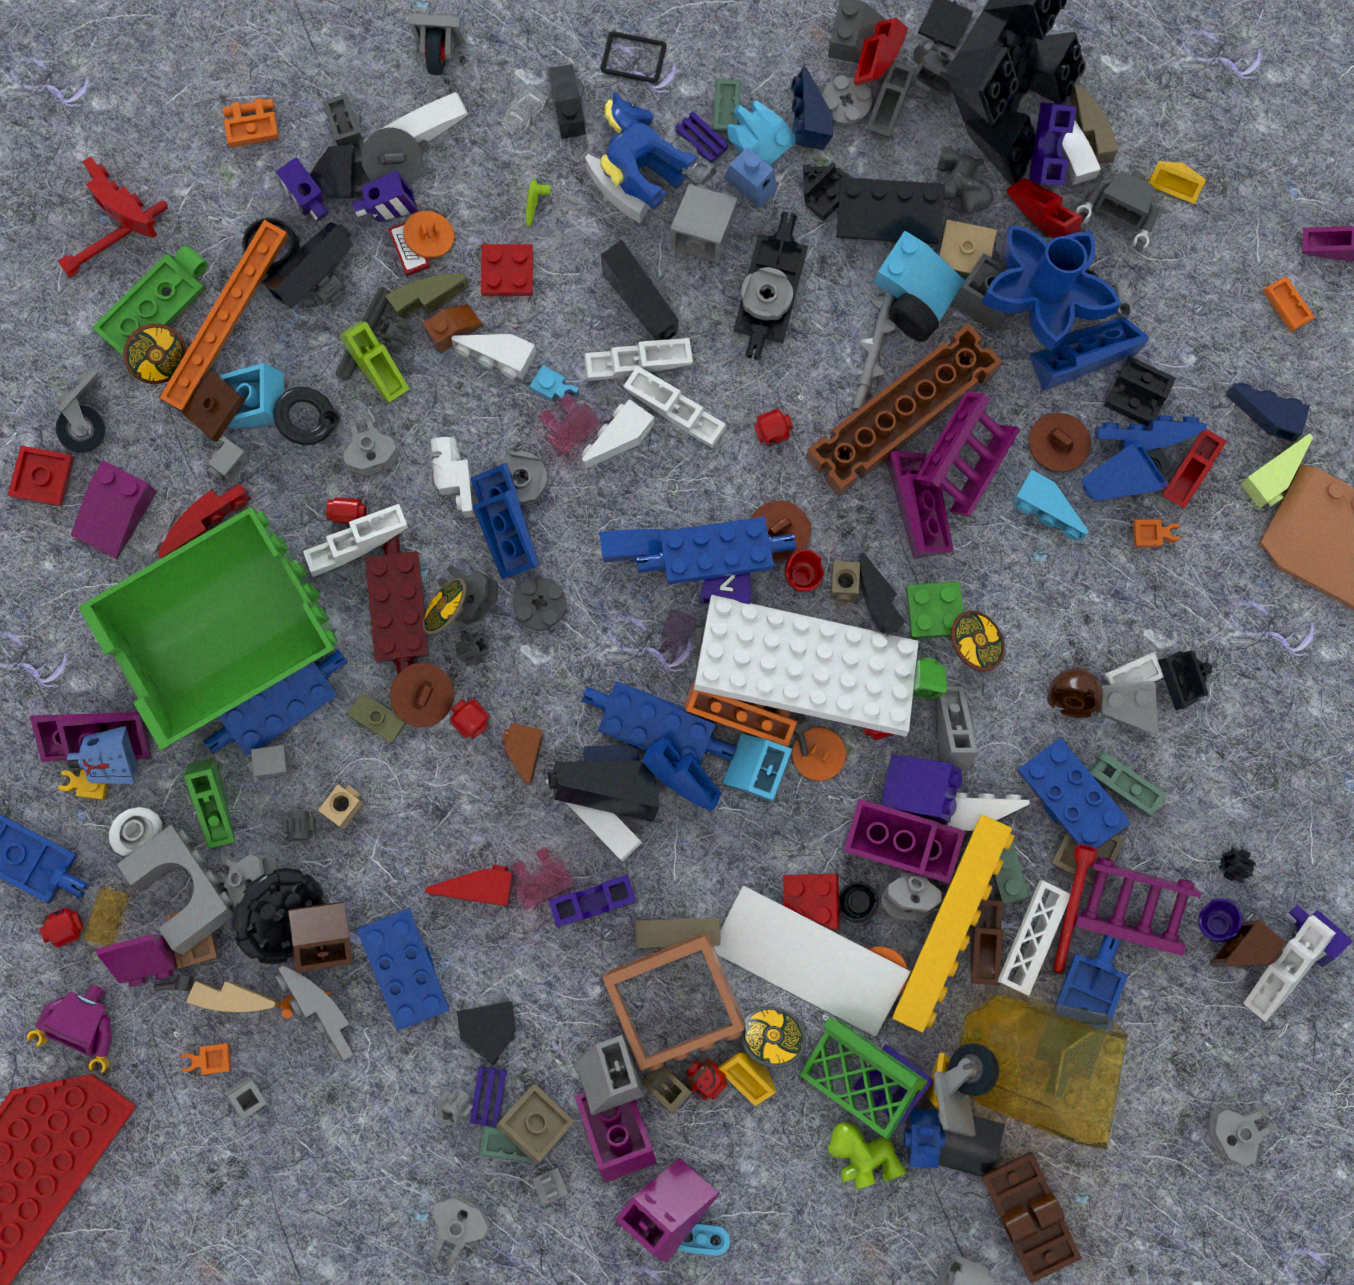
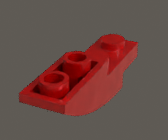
M92 157L82 161L93 179L86 183V186L99 206L110 217L126 228L144 236L156 237L157 233L153 228L156 222L148 210L142 211L141 207L144 205L137 194H130L125 186L119 189L114 180L109 182L107 178L110 175L102 163L97 165Z
M238 484L220 497L213 490H210L199 498L182 514L169 531L159 550L158 555L160 558L165 557L208 532V526H215L225 519L224 516L230 512L239 511L247 505V501L251 500L244 487Z

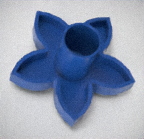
M1009 225L1002 247L1004 260L1009 269L1000 273L992 281L982 300V303L1004 313L1016 314L1029 311L1030 325L1033 333L1049 351L1054 350L1062 343L1071 329L1075 317L1086 320L1104 319L1116 314L1122 304L1116 292L1107 282L1087 273L1095 257L1096 244L1092 232H1077L1067 236H1060L1047 243L1037 233L1014 225Z

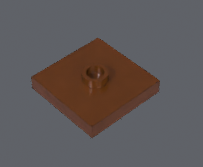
M210 370L183 411V414L211 440L218 442L246 399L222 377Z

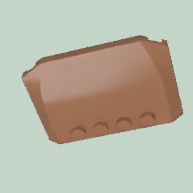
M1301 465L1298 467L1283 496L1284 498L1280 501L1258 545L1261 549L1264 548L1272 558V564L1277 569L1354 610V487L1316 467Z

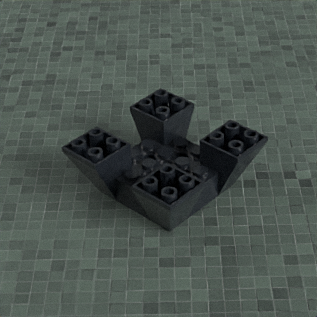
M988 0L946 71V76L969 137L1011 186L1025 175L1027 165L1033 155L1035 132L1029 115L1016 112L1022 97L1031 90L1054 103L1063 104L1067 96L1071 95L1078 77L1085 70V61L1077 33L1067 32L1046 35L1053 28L1055 19L1060 10L1066 6L1067 0Z

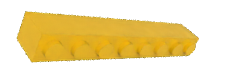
M982 814L980 815L892 1019L922 1033L925 1027L931 1029L937 1013L933 1012L937 1001L943 1002L948 987L944 986L948 976L953 978L959 965L955 958L959 950L965 951L970 940V936L966 935L969 926L975 927L982 911L977 910L981 899L987 901L993 887L988 884L992 874L998 875L1004 862L999 859L1003 848L1009 850L1015 835L1010 833L1011 827Z

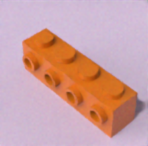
M692 682L684 704L687 712L788 747L797 721L791 716V711L778 708L772 710L766 708L765 705L693 690L695 682Z

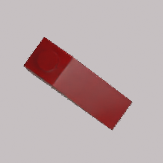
M492 865V870L482 869L428 886L425 889V893L509 907L514 874L508 872L509 867Z

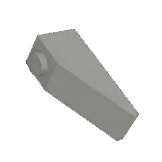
M947 686L946 694L937 698L938 749L941 762L954 764L961 771H969L978 752L963 686Z

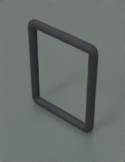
M612 31L608 35L600 69L605 74L657 83L667 45L664 41ZM613 36L662 46L654 78L606 68Z

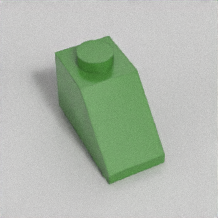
M932 658L918 660L915 669L913 696L933 701L946 694L945 666L939 665L938 661Z

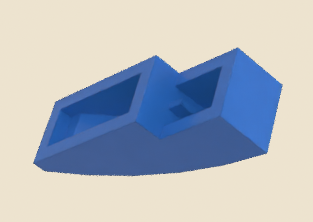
M631 529L600 532L603 562L622 560L636 562V556L660 554L659 551H662L660 532L668 531L669 529Z
M667 738L649 746L642 762L658 779L692 803L709 811L715 810L722 793L691 754L681 757Z

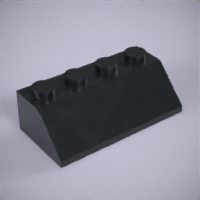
M841 177L836 238L898 242L903 232L906 231L926 244L938 245L945 184Z

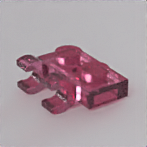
M569 393L564 394L558 399L560 405L570 414L560 423L549 410H545L538 416L540 421L550 430L544 435L560 456L567 453L602 424L586 403L578 406Z
M546 847L536 852L544 867V870L530 877L521 860L511 865L520 883L513 887L526 911L574 885L563 861L560 860L554 864Z

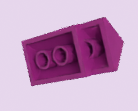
M893 451L889 454L886 462L913 559L954 552L942 488L940 486L921 485L915 480L927 459L926 453Z
M139 712L30 716L41 762L66 760L67 763L69 753L80 752L84 737L125 726L135 759L150 758L149 730Z
M859 799L844 852L950 884L965 831Z

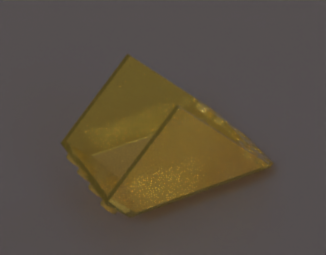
M996 994L987 1003L965 1015L964 1031L961 1035L959 1047L972 1043L985 1046L994 1053L999 1064V1076L995 1086L984 1095L973 1096L979 1105L1073 1143L1107 1150L1128 1034L1107 1014L1002 994ZM972 1059L974 1063L966 1065L965 1070L972 1069L975 1064L981 1062L978 1059Z

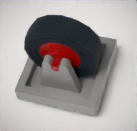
M418 11L416 14L409 13L408 24L415 40L420 41L421 57L426 58L428 73L442 75L445 60L452 59L453 43H466V32L460 17L453 13H442L441 16L432 15L426 11Z

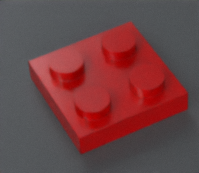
M482 244L481 295L533 296V244Z
M21 445L8 496L15 499L62 507L75 457L71 454Z
M839 874L783 875L784 907L829 930H840Z

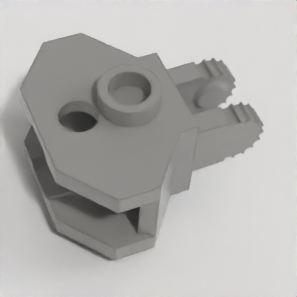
M370 413L364 415V421L368 427L367 431L359 433L357 421L354 418L349 420L353 434L351 436L352 442L343 453L345 463L349 467L350 472L365 477L391 469L400 456L394 439L378 433Z
M249 854L241 861L223 856L221 862L231 868L229 873L217 872L216 876L220 882L225 883L224 887L228 889V894L234 903L232 907L235 908L237 902L240 903L244 896L243 891L251 882L263 874L266 876L272 874L273 870L277 869L275 859L266 855ZM254 900L250 908L255 910L260 901Z
M896 868V880L890 883L880 896V907L893 918L919 922L933 914L934 908L942 902L941 891L928 881V877L916 873H908L906 870ZM911 909V913H907L904 911Z
M1264 1105L1247 1114H1237L1225 1108H1218L1210 1113L1207 1131L1221 1157L1245 1167L1256 1162L1259 1143L1264 1141L1262 1137L1278 1129L1276 1122L1266 1123L1258 1129L1254 1123L1255 1120L1266 1116L1270 1112L1267 1106Z
M460 1196L442 1199L437 1202L432 1215L440 1231L437 1235L439 1239L431 1257L437 1260L443 1251L445 1241H448L455 1245L447 1259V1265L453 1267L461 1249L468 1242L480 1240L486 1236L491 1223L484 1208ZM461 1210H465L467 1212V1218L461 1215Z

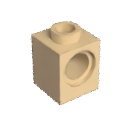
M338 784L318 811L336 825L345 829L364 803L358 799L361 794L349 785L343 788ZM341 798H348V808L345 811L339 812L337 810V802Z

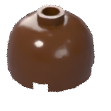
M1071 668L1061 671L1052 680L1047 701L1053 709L1055 705L1063 708L1061 713L1066 716L1088 718L1091 717L1092 712H1100L1103 688L1099 679L1084 668Z

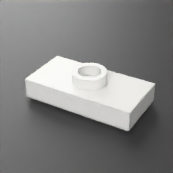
M1155 652L1104 674L1109 685L1145 681L1155 682L1164 677Z

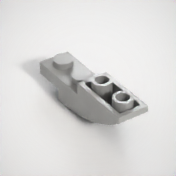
M285 966L277 969L279 975L275 978L282 991L284 992L288 989L293 999L289 1003L297 1016L302 1014L304 1018L313 1013L316 1015L317 1018L313 1019V1022L319 1033L325 1032L330 1042L326 1045L334 1059L339 1056L341 1061H344L352 1056L353 1053L340 1032L349 1023L332 999L321 988L298 972L296 973V971Z

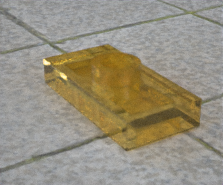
M100 886L83 940L105 946L113 945L129 896L128 893Z

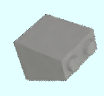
M689 184L671 226V250L720 263L737 210L738 198H735L728 192L718 193L709 190V188L703 185L694 186Z

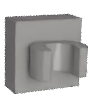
M559 1167L532 1178L542 1206L569 1194Z

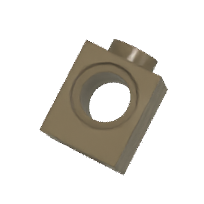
M833 561L831 567L830 598H836L837 602L844 603L857 599L859 594L860 562ZM842 577L848 578L852 586L843 588L839 585L838 579Z

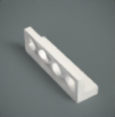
M1043 880L1039 881L997 982L1009 987L1010 990L1018 994L1030 995L1068 904L1070 893ZM1046 889L1050 891L1045 905H1043L1041 897ZM1040 915L1033 932L1031 921L1033 917ZM1030 940L1022 957L1020 947L1023 942ZM1019 966L1013 982L1007 980L1011 969Z

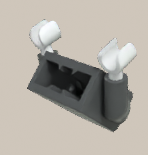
M1120 172L1116 178L1109 177L1097 182L1086 198L1087 203L1079 206L1076 213H1087L1083 224L1090 220L1091 209L1095 206L1094 211L1137 232L1140 228V234L1132 239L1131 247L1133 248L1137 239L1143 241L1142 251L1149 244L1150 240L1147 235L1153 229L1159 209L1155 197L1152 196L1154 187L1145 182V176L1142 173L1134 172L1130 175L1126 172Z

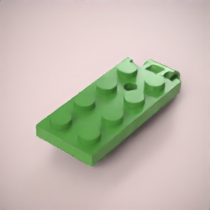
M185 245L178 250L175 260L170 254H166L92 327L93 330L123 356L125 343L136 329L153 323L170 326L207 289L203 283H200L195 278L201 276L206 271L208 262L189 245ZM165 289H171L169 296H163L162 293Z

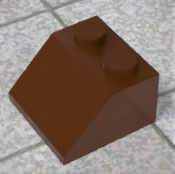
M1260 920L1242 922L1241 930L1237 936L1226 942L1209 964L1212 967H1229L1274 963L1282 955L1283 951L1281 948L1286 942Z

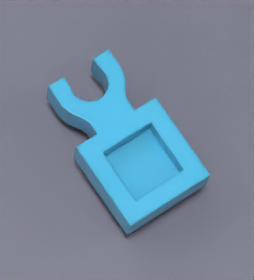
M542 365L529 386L530 390L553 402L555 397H558L562 404L570 408L572 402L565 398V395L573 393L577 396L579 393V388L573 385H564L565 377Z

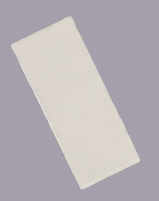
M746 886L742 887L720 930V946H714L717 955L873 1036L878 1034L910 974L909 970Z

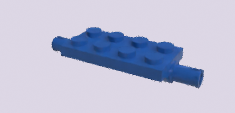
M765 516L661 531L662 551H659L660 554L636 556L638 573L662 570V572L666 573L668 585L773 570V553L795 551V536L792 533L790 535L770 537L767 532Z
M338 649L321 662L316 661L221 715L218 718L223 723V728L207 739H204V744L214 754L233 740L238 743L247 756L250 755L251 749L262 747L336 697L337 693L327 679H329L328 676L347 664V660Z
M619 681L615 683L612 693L609 695L587 686L583 694L584 697L581 699L582 703H587L603 710L604 715L598 732L645 751L648 750L650 745L667 738L681 757L691 754L700 765L704 754L708 752L731 761L737 746L714 737L715 734L712 733L716 721L687 712L684 707Z
M0 814V878L49 904L53 901L59 888L81 899L85 892L76 888V886L87 890L89 883L69 874L78 855Z
M1107 935L1103 937L1104 939L1096 958L1089 959L1077 953L1073 955L1035 1056L1053 1064L1052 1067L1055 1069L1046 1092L1063 1098L1070 1075L1076 1074L1090 1079L1128 977L1127 974L1114 969L1112 964L1121 941L1114 940L1113 937Z

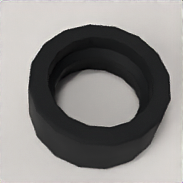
M902 294L889 309L890 317L898 328L916 341L925 342L939 326L938 318L930 307L912 294Z

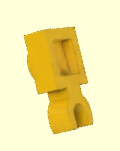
M81 769L79 777L71 771H61V775L70 777V783L67 786L58 785V789L65 792L77 789L76 796L106 800L108 783H90L87 780L84 769Z

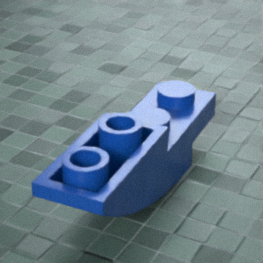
M1157 415L1156 420L1149 419L1148 430H1145V425L1129 424V429L1118 428L1119 423L1103 422L1102 427H1095L1094 437L1098 439L1120 440L1119 449L1121 450L1137 442H1140L1145 450H1151L1187 440L1204 431L1207 424L1199 422V417L1183 416V421H1172L1173 416Z

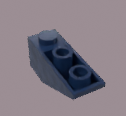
M802 67L798 75L793 77L791 83V91H794L792 112H794L795 120L792 132L795 133V144L824 150L833 137V114L807 67Z
M1233 383L1226 391L1225 395L1268 435L1295 442L1303 434L1310 406L1302 404L1301 400L1282 398L1272 391L1252 389L1250 385L1245 383Z

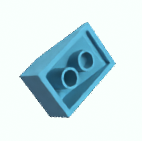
M906 231L899 238L873 281L874 284L897 298L904 293H909L921 299L935 313L938 322L965 282L926 243Z
M261 363L219 375L246 399L226 429L265 427L275 424L273 409L276 400L284 393V372Z

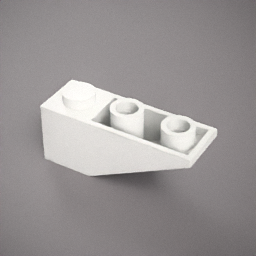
M513 334L455 335L451 338L455 351L464 357H469V355L475 357L483 366L487 368L494 366L500 369L503 375L511 379L517 377L523 380L536 356L534 344Z
M630 399L625 405L620 404L613 414L614 419L609 425L604 424L597 434L599 438L593 445L589 444L582 452L581 457L583 458L581 460L583 467L587 469L638 446L655 425L654 417Z
M956 793L957 807L955 814L951 816L950 823L944 822V825L964 830L965 833H972L981 814L997 821L1029 805V800H1022L1021 795H1005V799H995L994 794H978V798H967V793Z

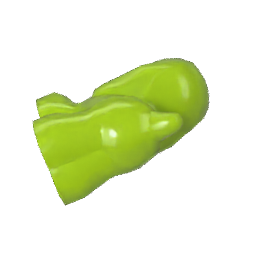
M841 1122L834 1127L827 1150L833 1157L849 1158L851 1161L848 1166L841 1170L843 1183L854 1180L857 1190L874 1185L876 1183L873 1170L881 1164L884 1182L907 1174L904 1165L895 1154V1147L890 1139H886L881 1135L867 1143L864 1140L861 1129L852 1122Z

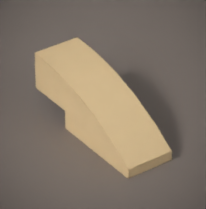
M195 981L186 1000L187 1003L222 1012L265 1011L279 1008L281 1003L231 981H225L222 989L202 981Z

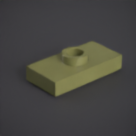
M362 692L347 714L392 744L406 725L396 713Z

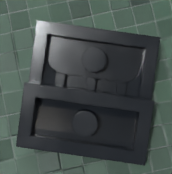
M1128 356L1104 406L1148 427L1149 419L1156 420L1176 378Z
M973 1116L976 1136L970 1137L944 1130L945 1147L940 1148L938 1165L977 1176L993 1170L1005 1124Z

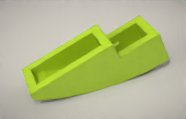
M358 322L339 335L357 365L387 403H390L409 390L407 383L384 344H379L367 322Z

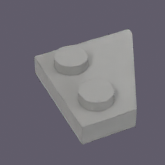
M1154 681L1102 685V714L1148 732L1158 733L1156 684Z

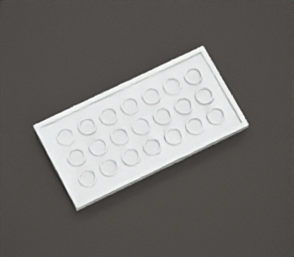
M711 595L693 690L906 737L910 726L918 641L894 635L887 636L881 632L751 603L745 604L733 599Z

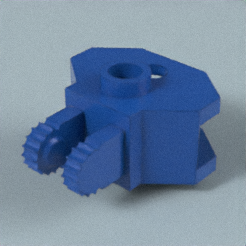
M912 1109L908 1115L907 1129H904L903 1140L904 1147H907L909 1167L938 1168L940 1148L945 1147V1132L940 1130L937 1109Z

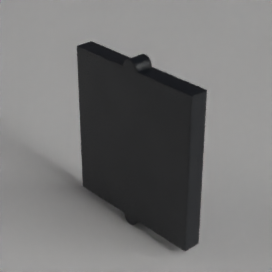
M933 0L918 30V34L934 40L935 44L941 43L955 50L973 11L958 5L956 1Z

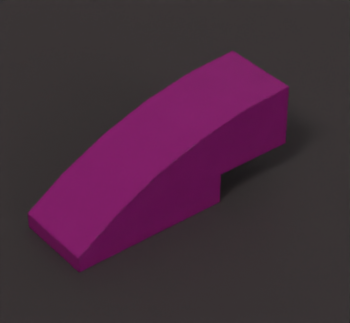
M1354 226L1303 227L1302 253L1328 259L1354 261Z

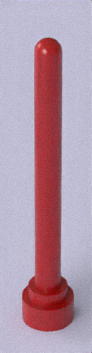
M159 201L147 210L154 218L167 210L168 204L165 201ZM122 225L74 257L73 255L69 257L65 255L57 261L68 277L71 278L78 273L77 270L81 268V264L133 231Z
M1082 844L1075 846L1073 856L1075 857L1077 867L1053 970L1056 973L1064 971L1088 866H1091L1092 862L1096 860L1098 850L1091 846Z

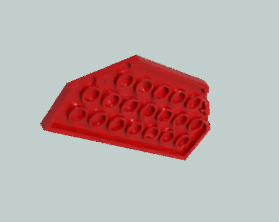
M95 1074L13 1089L0 1105V1285L12 1284L137 1108L135 1103Z

